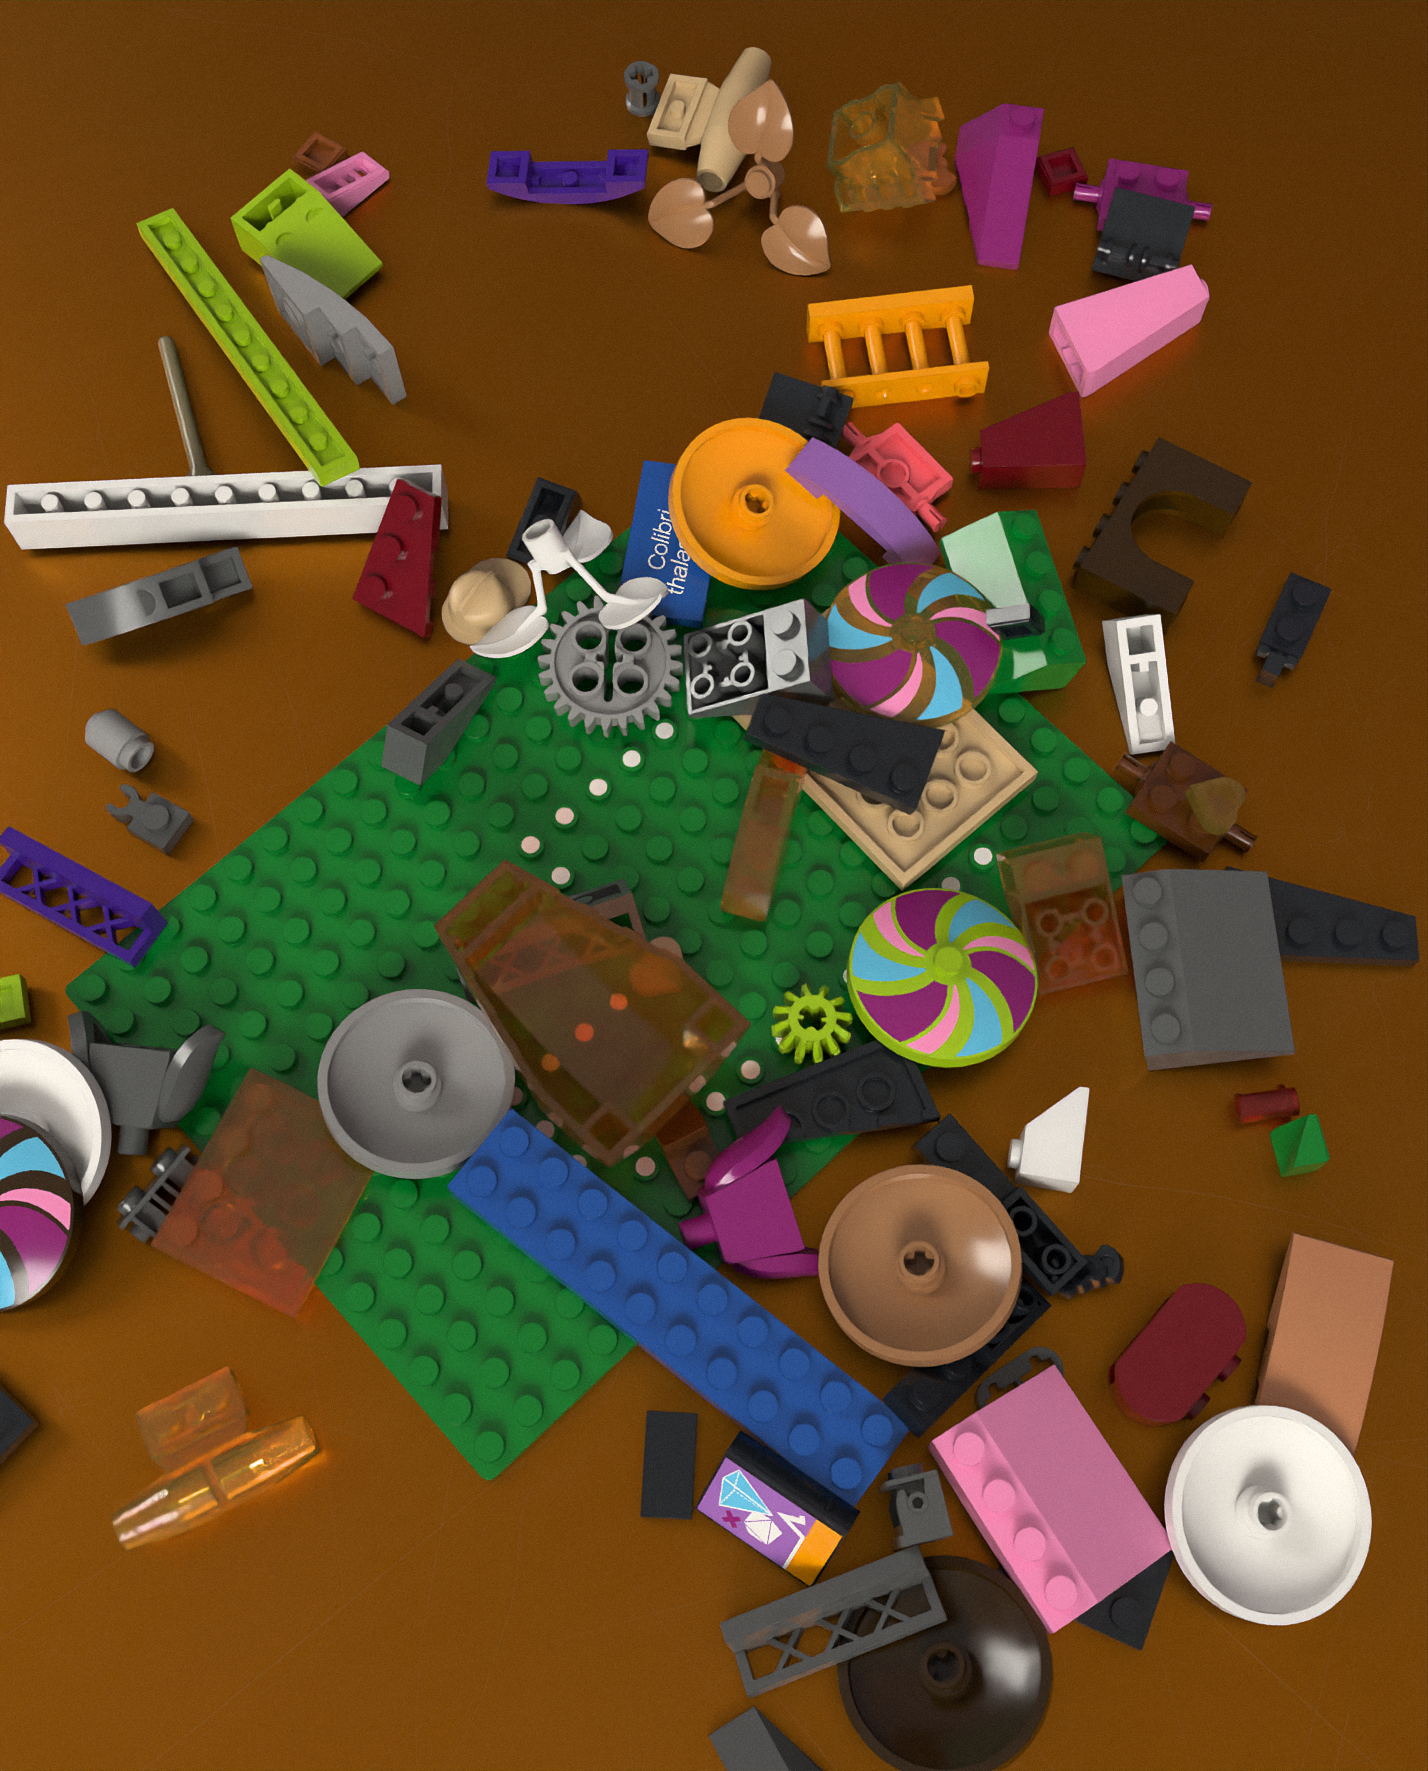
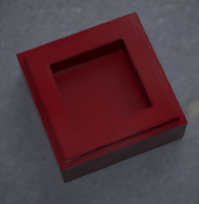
M1074 147L1036 158L1035 169L1049 197L1075 190L1076 182L1087 184L1088 175Z

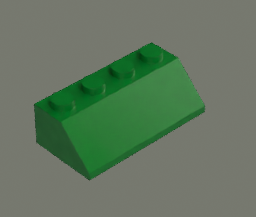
M998 511L942 537L939 541V546L947 572L966 581L984 599L964 594H955L958 607L971 608L986 614L988 609L1030 603L1045 618V633H1042V635L1003 640L1000 637L998 640L981 625L962 618L963 622L983 630L1000 646L997 665L991 679L984 688L985 694L1064 688L1087 661L1037 511Z

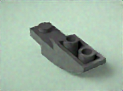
M237 546L66 603L65 605L82 646L200 608L253 587Z

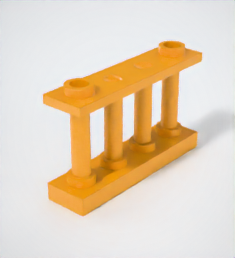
M972 285L808 304L806 324L808 343L824 342L831 379L821 381V387L826 385L839 390L841 394L853 397L851 409L953 396L970 397L978 393H985L989 373L988 361L970 362L963 325H968L971 321L975 299ZM945 327L954 365L930 368L922 330ZM905 332L913 370L888 373L881 335ZM865 337L872 375L847 378L840 339Z

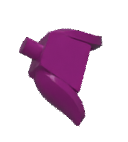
M780 1104L763 1122L731 1143L712 1161L704 1175L705 1185L697 1190L703 1214L678 1223L682 1241L687 1248L694 1250L713 1243L717 1256L725 1264H731L736 1272L750 1278L783 1279L800 1276H819V1250L804 1246L777 1159L772 1157L773 1153L782 1144L791 1124V1118Z

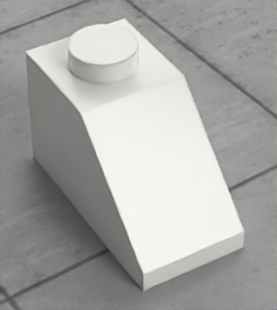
M1078 1087L1028 1123L1020 1134L1019 1139H1011L1007 1167L1015 1168V1184L1072 1193L1080 1180L1090 1088Z

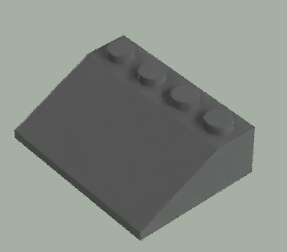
M1164 869L1121 875L1144 1055L1148 1070L1295 1054L1267 871Z

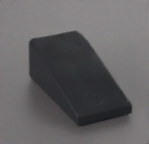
M538 477L506 556L524 564H528L529 561L534 559L523 542L522 535L531 525L544 519L553 520L563 537L581 503L582 498L579 493L573 489Z

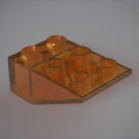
M1081 832L996 853L1004 895L1013 923L1022 933L1030 957L1036 964L1038 996L1129 973L1101 836Z

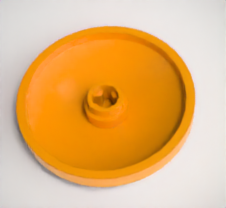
M736 418L715 424L703 431L688 445L679 458L669 484L668 507L670 519L675 534L686 553L709 575L728 585L741 589L774 590L793 584L805 577L822 561L830 550L838 531L840 509L824 494L816 499L785 471L808 443L801 435L790 428L769 420Z

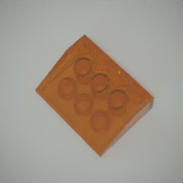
M250 1068L153 1239L151 1246L166 1256L296 1319L374 1170L354 1160L335 1141L324 1121L319 1101L279 1080Z

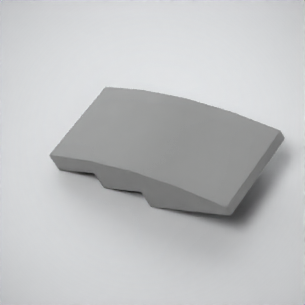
M268 255L260 258L277 311L321 366L335 358L356 385L371 377L393 405L407 397L394 347L364 315L336 292L306 273Z

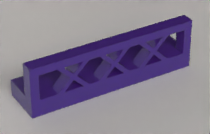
M8 826L0 836V844L10 854L0 868V894L134 968L138 965L168 924L152 903ZM22 865L33 870V884L19 888H13L8 885ZM43 876H45V877H47V878H49V879L43 881ZM61 887L68 889L69 903L52 908L46 905L45 892ZM36 895V900L31 898L30 896ZM78 895H80L84 899L78 900ZM97 906L103 908L104 923L90 927L82 926L80 911ZM71 914V919H69L65 915ZM113 914L120 918L114 920ZM131 926L142 929L143 932L129 951L117 945V930ZM107 933V939L100 936Z

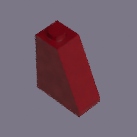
M1079 391L1068 392L980 430L977 447H971L969 451L970 474L977 473L978 490L1079 488L1086 468Z

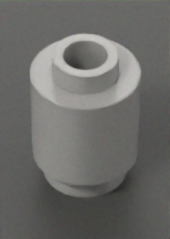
M115 709L95 713L86 724V744L120 770L127 769L130 772H136L143 768L153 755L154 745L149 741L148 734Z

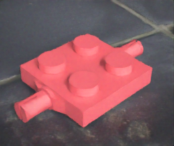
M848 422L847 426H844L841 437L853 448L849 458L861 465L888 487L933 532L943 528L947 518L932 503L952 488L953 477L898 422L883 433L868 438L853 422Z

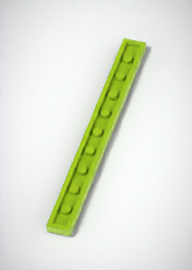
M171 208L136 223L142 239L318 484L323 487L360 470L355 453L176 211Z

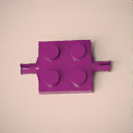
M1111 158L1108 160L1105 178L1100 186L1076 182L1073 200L1096 203L1099 214L1096 230L1099 231L1104 229L1115 187L1194 206L1195 211L1192 217L1194 219L1209 221L1212 203L1188 200L1186 191L1188 170Z

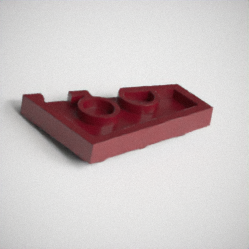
M397 479L352 599L424 638L431 637L433 621L429 620L431 597H435L436 581L432 580L434 553L438 551L442 497L407 479Z

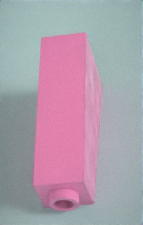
M1191 264L1055 307L1049 335L1081 398L1089 396L1200 323L1206 304L1209 301V289L1206 282L1198 277Z

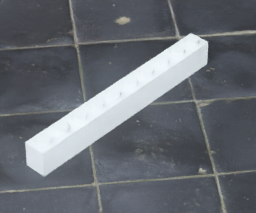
M441 464L360 468V470L323 487L318 484L310 471L7 485L4 524L22 550L377 533L397 479H407L442 497L440 530L448 529V489Z

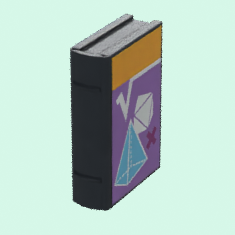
M742 1430L727 1449L695 1506L697 1511L807 1587H812L816 1584L860 1513L854 1506Z

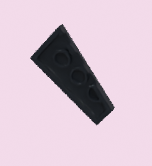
M763 693L758 700L743 740L911 815L918 806L945 730Z
M878 1040L723 1101V1108L736 1139L763 1122L780 1104L791 1118L789 1131L782 1144L933 1123L940 1120V1114L916 1062L898 1055Z

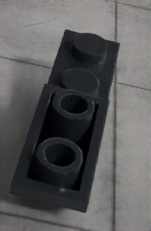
M951 1113L943 1117L911 1147L926 1165L956 1170L973 1178L991 1191L1004 1206L1015 1226L1021 1247L1022 1271L1050 1296H1053L1088 1263L1021 1186L1015 1187Z
M1022 1276L1018 1299L1010 1317L1001 1330L987 1344L974 1353L948 1364L914 1367L884 1396L882 1401L919 1439L1052 1305Z

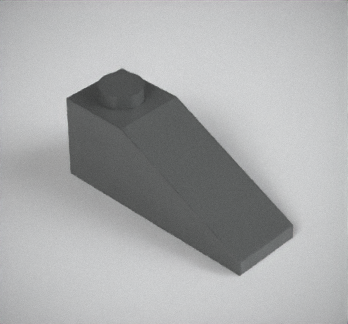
M457 659L387 725L382 767L421 786L445 762L493 688L496 677Z

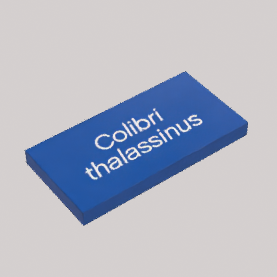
M644 460L620 587L629 580L641 577H651L662 581L667 586L669 592L652 610L651 620L664 615L666 617V624L702 629L712 576L701 569L690 558L679 542L672 526L668 507V492L671 476L676 464Z

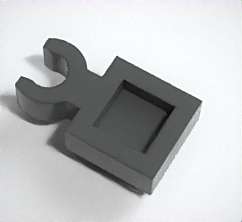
M122 784L119 789L124 796L130 799L129 804L123 808H117L113 804L108 803L106 809L115 820L122 823L130 822L126 829L132 836L169 855L193 822V817L188 811L152 792L146 802H143L135 788Z

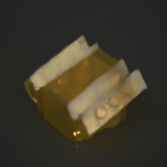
M899 81L893 85L885 84L879 87L873 94L863 99L850 100L839 110L833 112L826 168L835 176L834 193L841 212L861 210L871 212L875 209L890 210L900 206L910 208L914 205L936 201L931 181L939 179L936 172L937 151L939 142L943 141L937 121L945 119L938 97L917 99Z

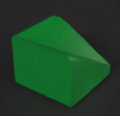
M1316 1114L1306 1115L1279 1126L1270 1132V1139L1281 1177L1315 1172L1330 1159L1319 1118Z

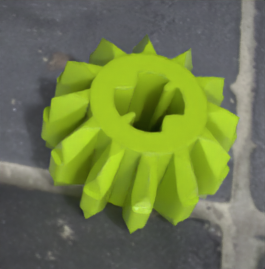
M805 983L801 986V998L787 991L783 999L786 1006H775L773 1009V1017L779 1022L771 1026V1034L774 1037L783 1038L779 1043V1051L782 1054L788 1053L794 1048L796 1049L794 1062L797 1064H802L805 1054H812L814 1065L822 1062L823 1051L829 1057L840 1055L838 1044H848L850 1041L851 1033L845 1028L852 1024V1014L840 1012L845 1003L842 996L835 997L830 1001L827 1000L829 988L826 985L819 989L818 995H812L810 986ZM807 1019L811 1024L819 1020L821 1022L820 1030L817 1031L812 1026L804 1029V1020Z

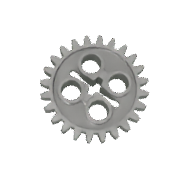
M597 595L594 596V608L588 609L579 601L577 602L579 614L575 617L566 611L562 612L564 627L556 624L549 626L551 635L555 640L542 639L541 641L543 651L547 655L538 656L539 667L546 671L538 675L541 685L549 686L544 691L547 702L557 700L554 705L556 714L560 716L570 711L568 721L571 727H574L583 719L586 734L590 735L596 725H602L605 737H609L612 726H619L623 736H627L628 723L634 722L640 730H644V716L649 715L657 721L660 719L658 704L671 708L672 697L667 691H680V681L674 676L683 675V663L675 661L682 657V648L680 645H672L677 640L675 629L664 631L667 626L664 615L651 620L653 611L640 621L626 628L608 629L604 627L598 617L604 606ZM616 630L615 655L617 663H614L613 698L610 702H606L604 700L607 688L605 668L609 664V632ZM587 638H595L601 641L594 649L587 650L579 646ZM631 640H639L646 644L641 650L634 652L623 648ZM586 679L595 680L598 683L595 689L587 692L579 691L576 688L579 682ZM631 681L639 682L643 685L640 691L633 694L624 693L620 690L625 683Z

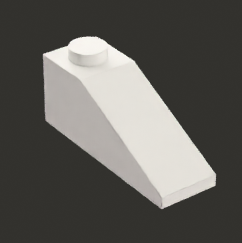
M1144 614L1102 621L1107 665L1129 753L1135 755L1165 750L1170 741L1175 743L1161 615Z

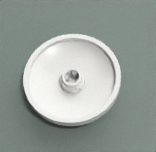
M33 1039L1 1040L0 1114L14 1115L27 1119L45 1129L62 1145L77 1171L85 1206L101 1183L111 1151L110 1114L99 1084L79 1059L59 1046Z
M1250 1405L1233 1408L1215 1415L1198 1427L1185 1441L1172 1464L1167 1480L1164 1501L1165 1523L1170 1546L1180 1568L1190 1583L1213 1605L1235 1617L1266 1625L1297 1624L1315 1618L1332 1608L1346 1595L1357 1580L1364 1566L1371 1539L1372 1517L1369 1494L1361 1471L1351 1453L1333 1432L1317 1420L1299 1411L1279 1406Z

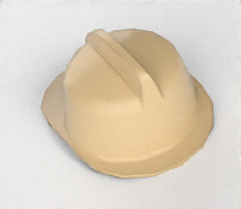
M490 558L477 563L467 573L462 574L453 582L442 606V621L446 631L456 641L463 644L474 645L478 643L492 626L500 622L506 614L516 608L525 606L531 595V580L527 571L520 564L512 560Z

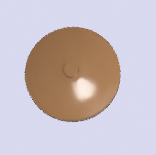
M917 1164L895 1167L880 1172L860 1183L845 1196L832 1213L822 1235L819 1248L818 1268L821 1288L826 1303L840 1328L852 1341L868 1353L882 1360L904 1366L930 1367L948 1364L960 1360L983 1347L1001 1330L1016 1305L1022 1282L1023 1266L1018 1234L1004 1206L991 1191L978 1181L961 1172L941 1166Z

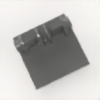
M181 1144L176 1151L168 1146L149 1169L155 1174L153 1179L143 1190L135 1185L116 1207L117 1211L122 1214L117 1220L119 1227L124 1229L132 1221L135 1225L129 1232L140 1241L145 1243L150 1236L156 1238L159 1231L170 1218L149 1202L151 1197L175 1215L177 1210L155 1194L156 1191L163 1186L185 1203L187 1199L165 1181L169 1178L191 1195L201 1181L207 1177L203 1173L209 1165L195 1154L189 1161L184 1159L191 1150L185 1145Z

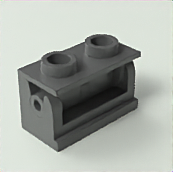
M922 1463L892 1469L891 1473L887 1474L889 1481H885L878 1490L879 1493L888 1491L891 1493L889 1514L895 1539L891 1540L893 1551L953 1536L937 1469L924 1472Z

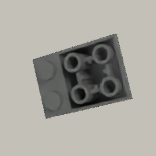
M804 598L683 635L687 710L690 718L753 715L758 700L763 693L817 705L834 701L827 619Z

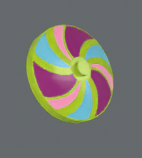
M917 889L901 893L883 902L866 917L859 927L847 961L846 978L850 999L857 1015L868 1031L878 1041L898 1055L934 1067L969 1066L983 1062L1002 1052L1017 1038L1024 1028L1037 997L1038 976L1035 960L1020 930L1005 914L993 905L976 896L952 889Z

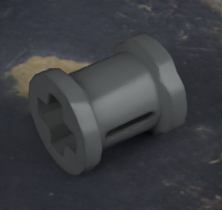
M647 61L633 62L624 71V83L629 88L626 95V108L631 114L638 117L653 115L660 101V95L655 88L659 82V71L655 65L649 64ZM638 73H641V84L637 78ZM643 94L647 98L646 105L643 104Z

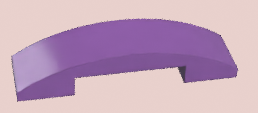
M812 437L785 469L791 477L816 499L824 494L887 550L882 558L891 566L899 564L931 566L940 555L941 551L926 528L888 487L861 465L826 443ZM925 572L915 578L912 584H917Z

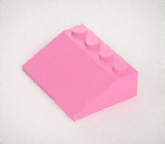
M1055 1364L975 1412L932 1440L927 1447L1008 1577L1022 1591L1039 1616L1046 1634L1055 1633L1172 1550L1166 1530Z

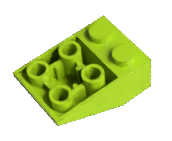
M290 168L230 218L241 250L261 265L260 258L268 255L306 273L336 292L344 300L383 267L381 260L323 195Z

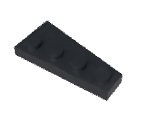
M1226 866L1224 869L1233 871H1244L1229 866ZM1268 877L1281 961L1414 966L1419 961L1416 916Z

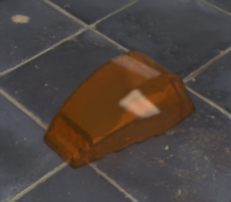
M505 859L434 925L435 931L541 1111L581 1148L609 1169L647 1144L716 1074L751 1026V1023L681 957L665 948L660 949L643 939L642 935L624 926L622 928L599 915V911L583 902L579 904L561 894L560 890Z

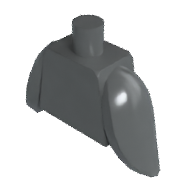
M84 1010L67 1016L72 1055L88 1068L99 1084L108 1106L111 1124L120 1125L117 1153L146 1155L150 1129L176 1127L180 1119H183L196 1106L207 1085L218 1048L226 1032L211 1024L206 1025L189 1037L178 1050L112 1043L107 1031L97 1018L88 1011Z

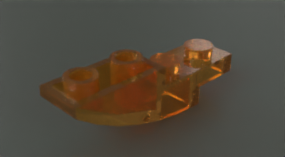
M763 749L759 765L756 764L720 906L721 911L766 922L790 839L791 824L807 772V768Z

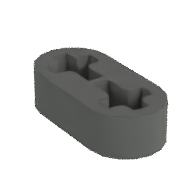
M1034 1347L1027 1350L987 1377L977 1387L974 1395L977 1411L987 1406L986 1401L991 1396L988 1387L993 1385L997 1391H1001L1011 1384L1015 1388L1023 1384L1020 1378L1032 1369L1029 1359L1034 1358L1039 1364L1045 1361L1050 1366L1055 1364L1063 1376V1364L1060 1357L1053 1350L1046 1347Z

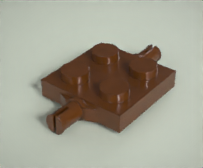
M1170 741L1159 759L1150 764L1149 767L1141 764L1127 755V753L1122 756L1116 765V770L1138 782L1135 788V797L1125 813L1199 861L1204 862L1214 846L1223 838L1242 848L1246 853L1255 843L1258 836L1235 823L1237 808L1248 789Z

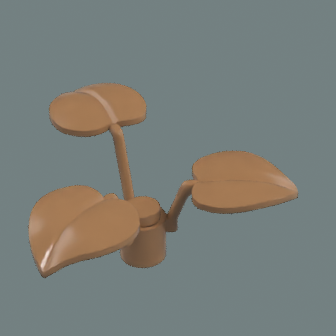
M770 79L740 99L733 107L728 119V132L734 146L743 154H755L754 160L757 164L747 172L745 181L714 199L706 201L704 187L698 180L691 178L675 179L666 184L653 198L649 208L648 221L651 227L670 243L681 248H695L705 243L714 230V218L709 211L710 208L716 207L746 190L758 199L769 197L771 199L769 217L774 225L765 230L761 237V244L766 257L774 266L784 272L795 275H814L828 270L832 265L829 255L828 234L823 220L813 209L803 205L789 206L781 212L779 217L777 215L778 199L781 197V193L777 189L781 187L785 179V171L779 161L788 155L793 146L794 123L785 95L774 79Z

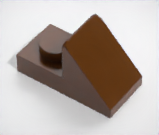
M685 1096L645 1116L644 1119L690 1204L698 1199L697 1190L705 1185L704 1175L712 1161L719 1155V1152L709 1135L707 1122L689 1097Z

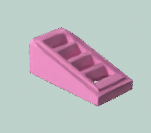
M362 151L305 181L316 188L339 215L343 217L389 179V171ZM361 171L365 176L362 177L357 172Z

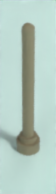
M162 336L158 341V346L190 467L187 476L217 475L206 464L175 342L170 336Z

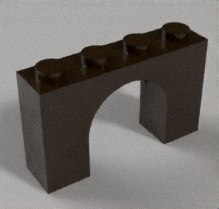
M1159 437L1150 452L1143 449L1131 471L1136 476L1131 484L1123 481L1112 502V505L1116 506L1111 516L1106 513L1102 515L1092 535L1097 540L1092 548L1087 546L1082 548L1072 569L1078 572L1073 589L1129 617L1144 614H1160L1162 632L1164 635H1167L1187 600L1194 580L1146 556L1135 543L1131 526L1148 515L1167 513L1183 517L1224 537L1240 510L1252 482Z

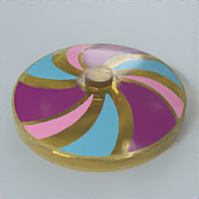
M900 562L880 566L865 572L841 590L825 617L828 623L834 691L847 706L857 713L930 728H938L957 721L971 712L985 698L995 681L1002 656V636L997 635L986 625V610L993 609L985 596L968 580L936 565Z

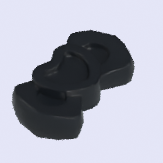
M1102 1245L1094 1256L1083 1255L1088 1263L1057 1292L1067 1299H1072L1078 1293L1084 1294L1094 1288H1103L1107 1284H1119L1124 1276L1123 1257L1115 1248L1109 1245Z

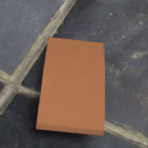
M1292 1231L1266 1325L1269 1335L1256 1378L1259 1388L1254 1405L1285 1407L1312 1417L1333 1432L1354 1458L1377 1362L1394 1261L1387 1257Z

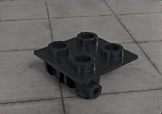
M1115 187L1092 270L1137 282L1178 269L1195 207Z
M774 372L759 419L769 420L790 428L808 442L813 437L837 449L854 398L841 394L839 390L826 385L820 387Z

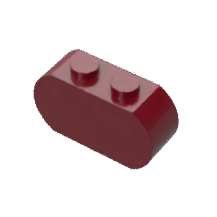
M1203 1283L1186 1284L1172 1292L1108 1368V1388L1112 1400L1118 1409L1130 1420L1149 1427L1167 1426L1183 1419L1184 1416L1192 1421L1211 1399L1205 1393L1215 1378L1223 1383L1242 1361L1236 1353L1246 1341V1325L1243 1314L1236 1302L1219 1288Z

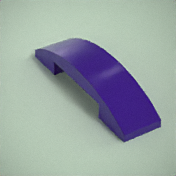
M648 149L608 150L607 161L533 162L530 151H491L486 184L488 189L500 194L540 203L587 204L624 197L645 188L649 153Z

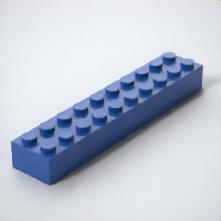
M512 1108L447 1185L449 1192L455 1199L752 1438L855 1507L908 1433V1427L886 1404Z

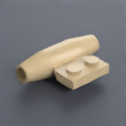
M755 47L746 48L722 83L720 89L708 82L707 78L670 74L647 132L649 145L687 150V147L701 144L696 180L708 191H723L746 154L741 153L734 146L729 136L728 119L730 112L740 99L769 80L771 70L770 56L762 49Z

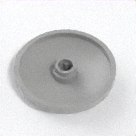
M408 989L395 991L363 1004L349 1014L333 1032L326 1044L319 1064L317 1082L320 1108L324 1121L335 1141L348 1155L363 1166L378 1173L397 1178L423 1179L441 1176L462 1168L512 1108L515 1089V1068L512 1054L496 1024L483 1011L470 1002L455 995L436 990Z

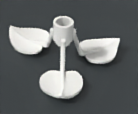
M580 510L562 537L554 521L544 519L531 525L522 535L523 542L534 558L527 565L533 574L538 602L537 607L523 606L510 611L500 622L492 626L478 643L471 645L470 648L474 653L484 657L504 658L525 651L543 636L549 627V623L545 617H542L547 612V604L541 570H546L548 574H557L569 567H573L592 589L608 603L601 609L598 616L602 625L608 629H622L640 621L659 604L661 599L668 594L669 590L658 579L641 577L625 582L616 594L608 593L581 563L594 559L610 544L613 538L611 528L606 523L598 521L585 511Z

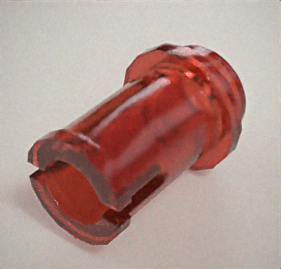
M1277 1084L1275 1090L1247 1094L1238 1093L1234 1095V1108L1240 1125L1279 1118L1283 1122H1290L1291 1117L1299 1116L1300 1114L1299 1099L1295 1088H1286L1284 1084Z

